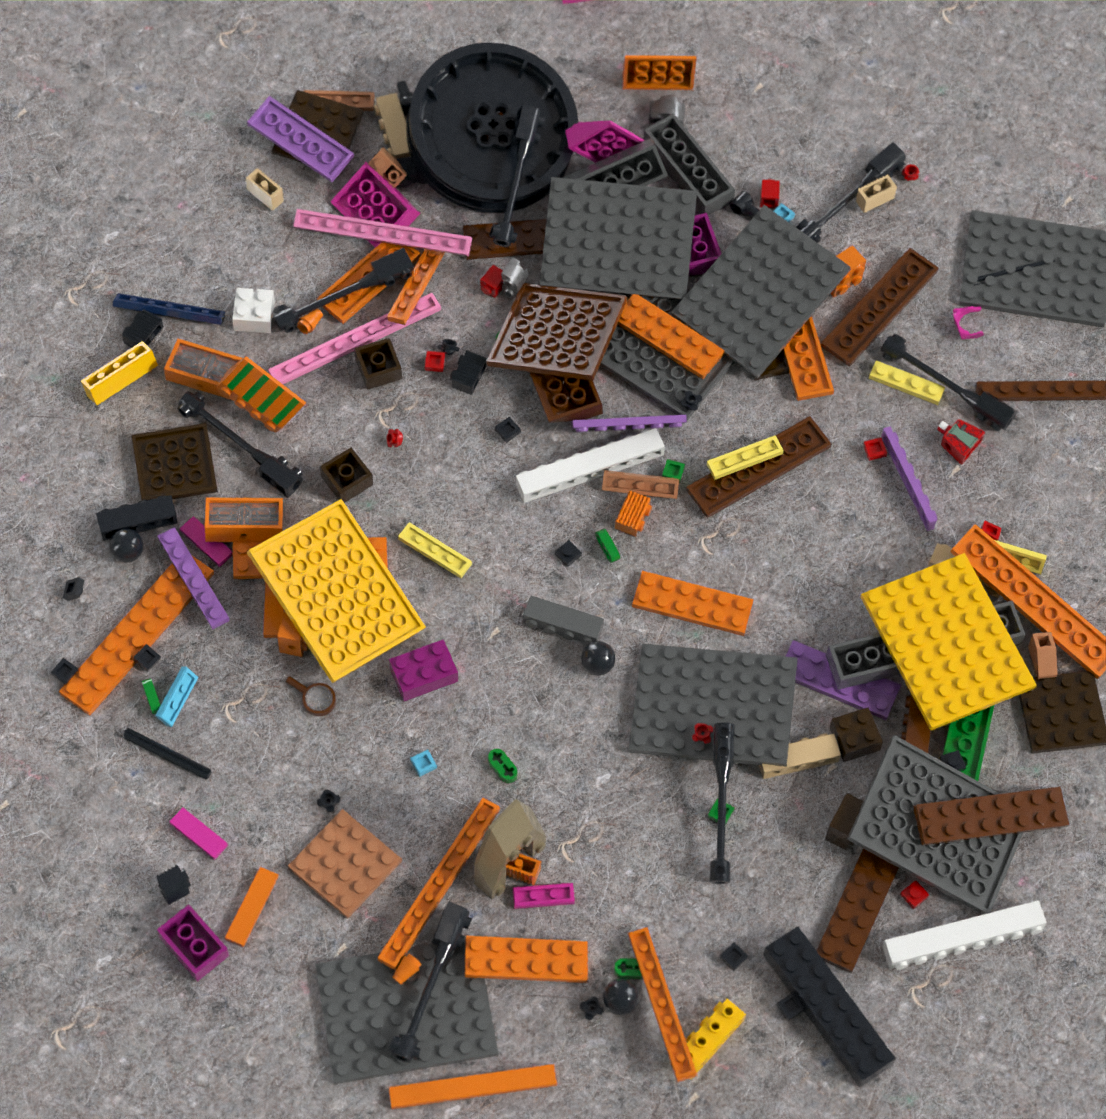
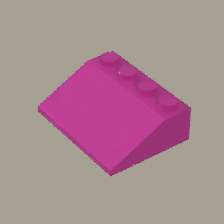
M611 120L579 122L566 130L569 149L594 163L645 141Z
M367 162L330 201L345 217L407 227L420 215V212ZM368 240L375 248L381 243Z

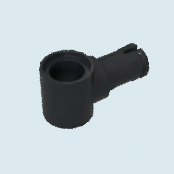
M400 81L397 83V89L400 94L399 102L403 114L409 113L413 93L409 91L406 81Z
M741 191L730 203L731 210L738 215L744 213L753 218L759 212V209L754 206L753 198L745 191Z

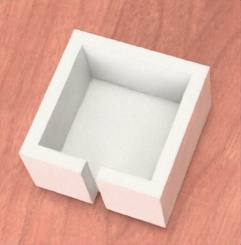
M236 288L232 319L234 331L271 333L275 304L273 290L257 289L256 292H253V289Z

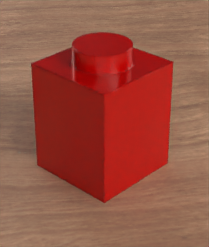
M762 179L760 207L765 205L768 208H777L779 204L780 181Z
M494 264L480 279V289L484 294L496 298L502 291L503 280L501 273L503 270Z

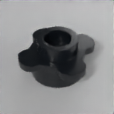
M444 339L442 345H438V349L443 350L442 352H445L447 355H452L453 352L460 350L459 347H456L457 342L452 339Z
M686 391L685 398L681 400V405L688 410L695 411L698 409L699 402L702 401V396L695 395L692 391Z
M324 790L320 799L317 800V805L326 808L327 812H333L335 805L341 799L339 795H335L332 791Z
M595 996L580 1003V1009L584 1011L587 1020H592L594 1016L602 1015L604 1012L598 998Z

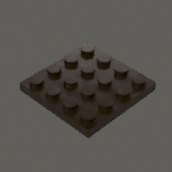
M296 90L289 110L348 150L364 114L363 109L300 90ZM274 143L272 154L301 162Z
M206 423L131 435L141 500H152L162 495H171L173 500L218 492Z
M1091 672L1057 674V677L1042 679L1033 677L1037 684L1036 688L1019 695L1032 754L1106 745V723L1095 676Z

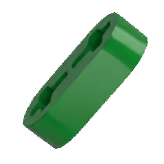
M604 528L595 532L596 539L608 561L613 563L620 560L618 549L607 530Z
M152 679L142 680L151 712L156 714L160 708V703Z
M498 748L491 750L488 754V763L503 782H514L518 776L514 763L503 750ZM493 756H501L500 762L502 764H500L497 760L493 761ZM504 768H506L509 772L513 771L511 777L510 775L505 776Z
M621 958L616 961L614 973L617 977L643 980L636 958ZM621 964H625L626 968L632 969H626L625 973H622L621 969L618 968H621Z

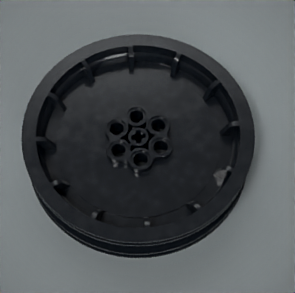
M487 42L466 45L448 52L425 71L415 88L406 124V138L408 150L417 171L435 192L453 204L477 212L505 213L517 163V144L510 142L513 129H508L506 126L514 128L517 111L523 104H526L541 111L544 123L541 128L538 127L537 133L541 134L538 144H534L524 162L513 211L531 206L550 193L551 177L562 178L574 152L568 147L566 130L578 123V114L568 86L548 63L533 53L516 46ZM500 111L504 115H498L496 112ZM478 112H484L486 115H480ZM471 126H476L478 130L472 129ZM481 140L487 141L488 144H483ZM499 140L505 141L506 144H501Z

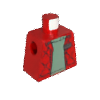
M961 419L956 420L952 426L942 421L937 428L944 435L941 446L961 465L980 445L985 435L983 430Z

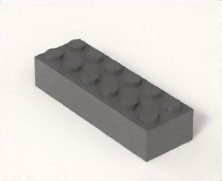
M674 113L644 129L643 140L652 138L665 170L682 190L697 191L696 208L701 214L707 213V215H710L734 200V187Z
M652 138L562 178L647 186L668 175Z

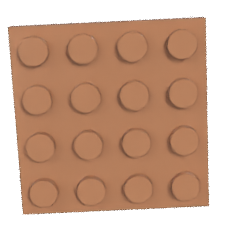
M342 809L288 865V869L348 919L402 862V858Z

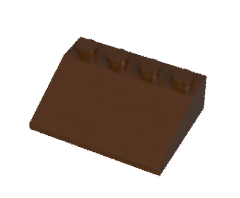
M529 372L549 423L586 420L603 414L602 402L592 380Z

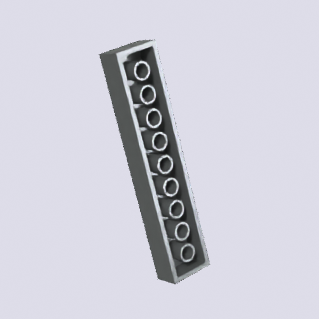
M1013 601L993 605L1015 646L1021 645L1026 634ZM879 633L828 646L826 658L838 690L901 674Z

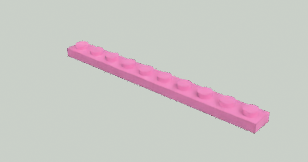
M297 209L294 227L298 229L469 256L472 238L469 236Z
M430 293L419 299L405 325L388 321L387 315L389 313L276 365L268 369V372L280 383L285 384L353 352L354 348L375 342L440 311L441 306L433 293Z

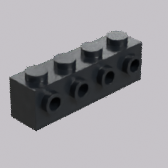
M162 495L152 500H141L131 505L124 504L118 508L104 509L96 513L103 541L111 540V537L121 529H131L140 533L178 523L171 495Z

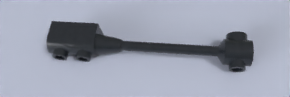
M523 104L517 111L510 141L517 144V163L503 222L493 224L489 233V238L493 239V243L503 247H509L511 243L514 244L517 240L518 234L514 232V226L510 224L524 162L534 144H538L541 134L537 133L538 127L541 128L544 123L541 111L526 104Z
M894 142L889 144L868 163L865 168L868 174L857 187L818 221H807L804 219L796 228L818 243L821 240V227L857 196L859 188L877 181V179L883 178V176L886 177V175L892 178L894 176L892 172L895 169L899 172L906 165L904 162L906 160L905 153Z
M402 248L371 262L372 271L357 283L298 310H294L291 307L287 308L286 305L277 306L273 310V317L279 330H285L286 333L294 331L295 325L298 323V317L361 288L365 289L383 284L386 287H390L395 284L396 278H410L414 267L405 249Z
M894 333L893 336L890 335L881 347V351L884 353L882 355L883 358L890 362L893 359L897 361L903 358L950 388L973 408V411L976 412L974 415L976 418L983 422L985 419L992 422L990 427L997 431L1001 429L1006 430L1016 416L1017 410L989 392L983 391L980 396L968 389H963L907 353L905 345L907 340Z
M188 391L181 397L177 409L183 417L202 416L251 454L252 458L260 465V477L285 497L289 498L300 487L303 481L300 469L297 467L290 469L287 466L288 461L283 456L277 459L275 456L255 449L204 409L205 398L200 392L197 391L193 394L191 391Z
M727 722L714 724L713 766H715L719 788L717 858L710 862V883L713 884L730 883L731 863L725 859L726 789L731 767H734L735 727L734 724Z
M450 901L445 906L431 943L438 946L434 957V965L406 1034L394 1035L388 1051L392 1052L391 1055L394 1058L403 1062L410 1063L412 1059L416 1060L421 1048L417 1047L418 1041L414 1037L442 966H444L453 950L456 949V946L459 948L462 946L465 936L461 935L464 928L468 929L472 918L468 917L470 914L468 909Z

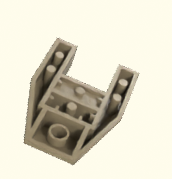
M515 799L488 827L474 863V884L491 899L496 895L500 896L505 891L506 864L510 860L514 861L519 856L521 848L533 857L536 853H541L546 847V835L533 810L520 800Z

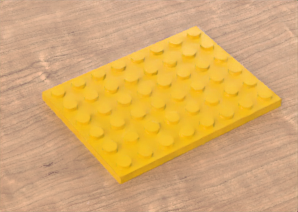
M342 499L247 552L332 684L426 628Z
M965 553L861 594L860 598L930 730L1036 688L1037 684Z

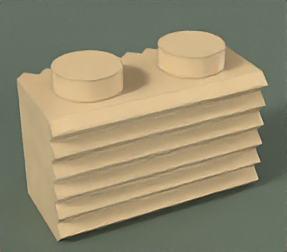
M259 168L246 177L247 190L269 209L274 210L284 202L283 190L280 188V185H277L275 181H272L270 177L262 173Z
M889 175L883 176V178L859 188L856 203L865 213L894 199L897 186Z

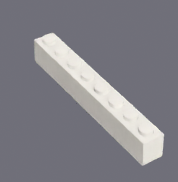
M656 428L652 430L647 429L640 434L626 436L620 441H611L605 446L593 447L587 452L576 453L566 459H558L549 465H540L531 471H523L516 475V486L523 502L526 503L602 477L604 470L620 471L664 456L665 446Z
M1038 900L884 941L882 947L889 968L901 970L908 967V964L915 963L920 965L931 958L939 960L945 958L947 954H962L966 949H981L985 947V944L989 943L997 945L1004 942V939L1012 938V940H1016L1027 933L1035 935L1043 931L1047 922Z

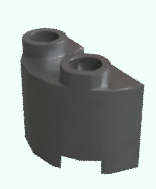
M660 96L659 100L651 101L648 122L657 123L674 113L684 125L685 104L678 102L676 97Z
M514 257L510 259L501 273L503 280L502 293L509 298H513L518 293L529 275L528 270H523L518 265L520 261Z

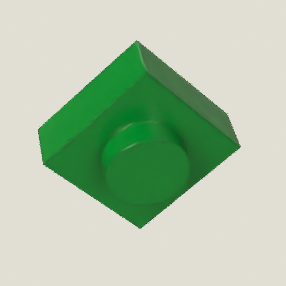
M667 459L662 477L677 478L680 483L685 464Z
M718 798L708 814V818L717 823ZM727 803L726 824L735 809V807Z

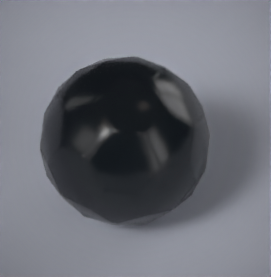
M121 529L111 537L109 549L116 560L129 563L141 556L144 543L142 537L136 531Z
M603 641L591 642L586 645L581 654L583 668L592 675L601 676L607 674L614 667L616 661L613 648Z
M623 978L614 979L604 989L603 1002L610 1012L616 1015H626L637 1007L639 991L630 980Z

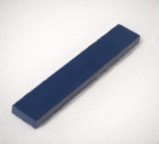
M118 293L113 300V307L137 311L145 309L154 314L221 325L225 319V311Z

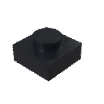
M508 417L495 426V431L508 443L521 433V428Z
M568 540L555 551V555L569 567L582 556V552Z
M80 577L67 580L62 598L67 601L80 598L83 593L85 580Z
M147 644L133 657V660L146 672L161 659V656Z
M63 658L51 671V675L63 684H67L78 672L79 668Z
M959 750L941 755L939 758L940 761L960 772L966 769Z
M733 942L719 958L734 972L749 956Z
M794 992L776 1004L787 1021L805 1011V1007Z

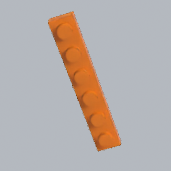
M424 249L414 267V271H412V276L406 281L387 315L388 321L402 325L406 324L445 252Z

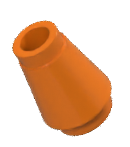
M315 309L299 318L297 323L298 329L303 334L312 333L323 317V313L319 309Z
M409 953L407 957H403L392 978L402 985L403 982L420 970L421 963Z

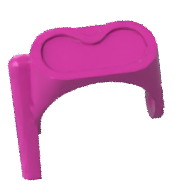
M981 306L953 309V319L962 340L980 338L984 335L983 331L970 334L959 325L964 315L971 312H980Z

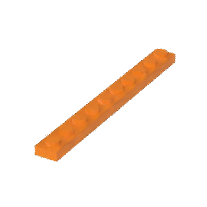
M485 798L481 799L378 956L379 962L396 971L403 957L409 951L500 811V806Z

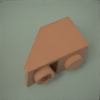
M384 147L368 163L394 188L407 175L397 159Z
M1052 633L1032 634L1028 649L1037 678L1057 677L1056 646Z

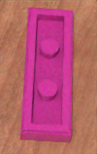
M194 516L179 528L218 567L222 566L233 556V552L222 542H205V526Z
M183 807L169 821L175 829L214 860L228 846L226 841Z
M573 883L513 887L514 909L575 904Z

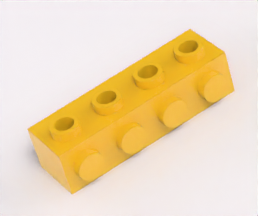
M142 341L81 380L87 397L98 405L156 368L158 364L153 351Z
M728 998L723 1003L720 1001L714 1007L713 1015L710 1018L706 1016L699 1025L701 1028L697 1032L693 1031L686 1039L697 1073L745 1020L746 1014Z

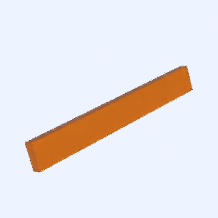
M648 927L629 932L628 936L677 1083L697 1077V1072Z
M554 1064L393 1086L389 1087L391 1108L398 1109L557 1086Z

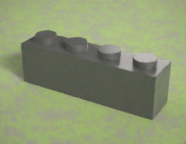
M531 595L523 614V623L530 628H539L548 634H558L567 640L574 639L580 641L583 645H588L599 640L604 626V618Z

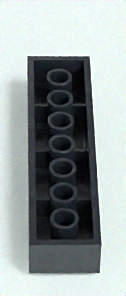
M799 926L765 947L763 956L789 992H794L805 1007V1014L859 1088L893 1066L896 1060L895 1056Z

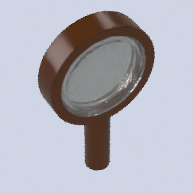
M291 676L287 678V684L303 693V706L309 714L320 717L329 714L334 709L336 695L329 685L314 683L306 687Z

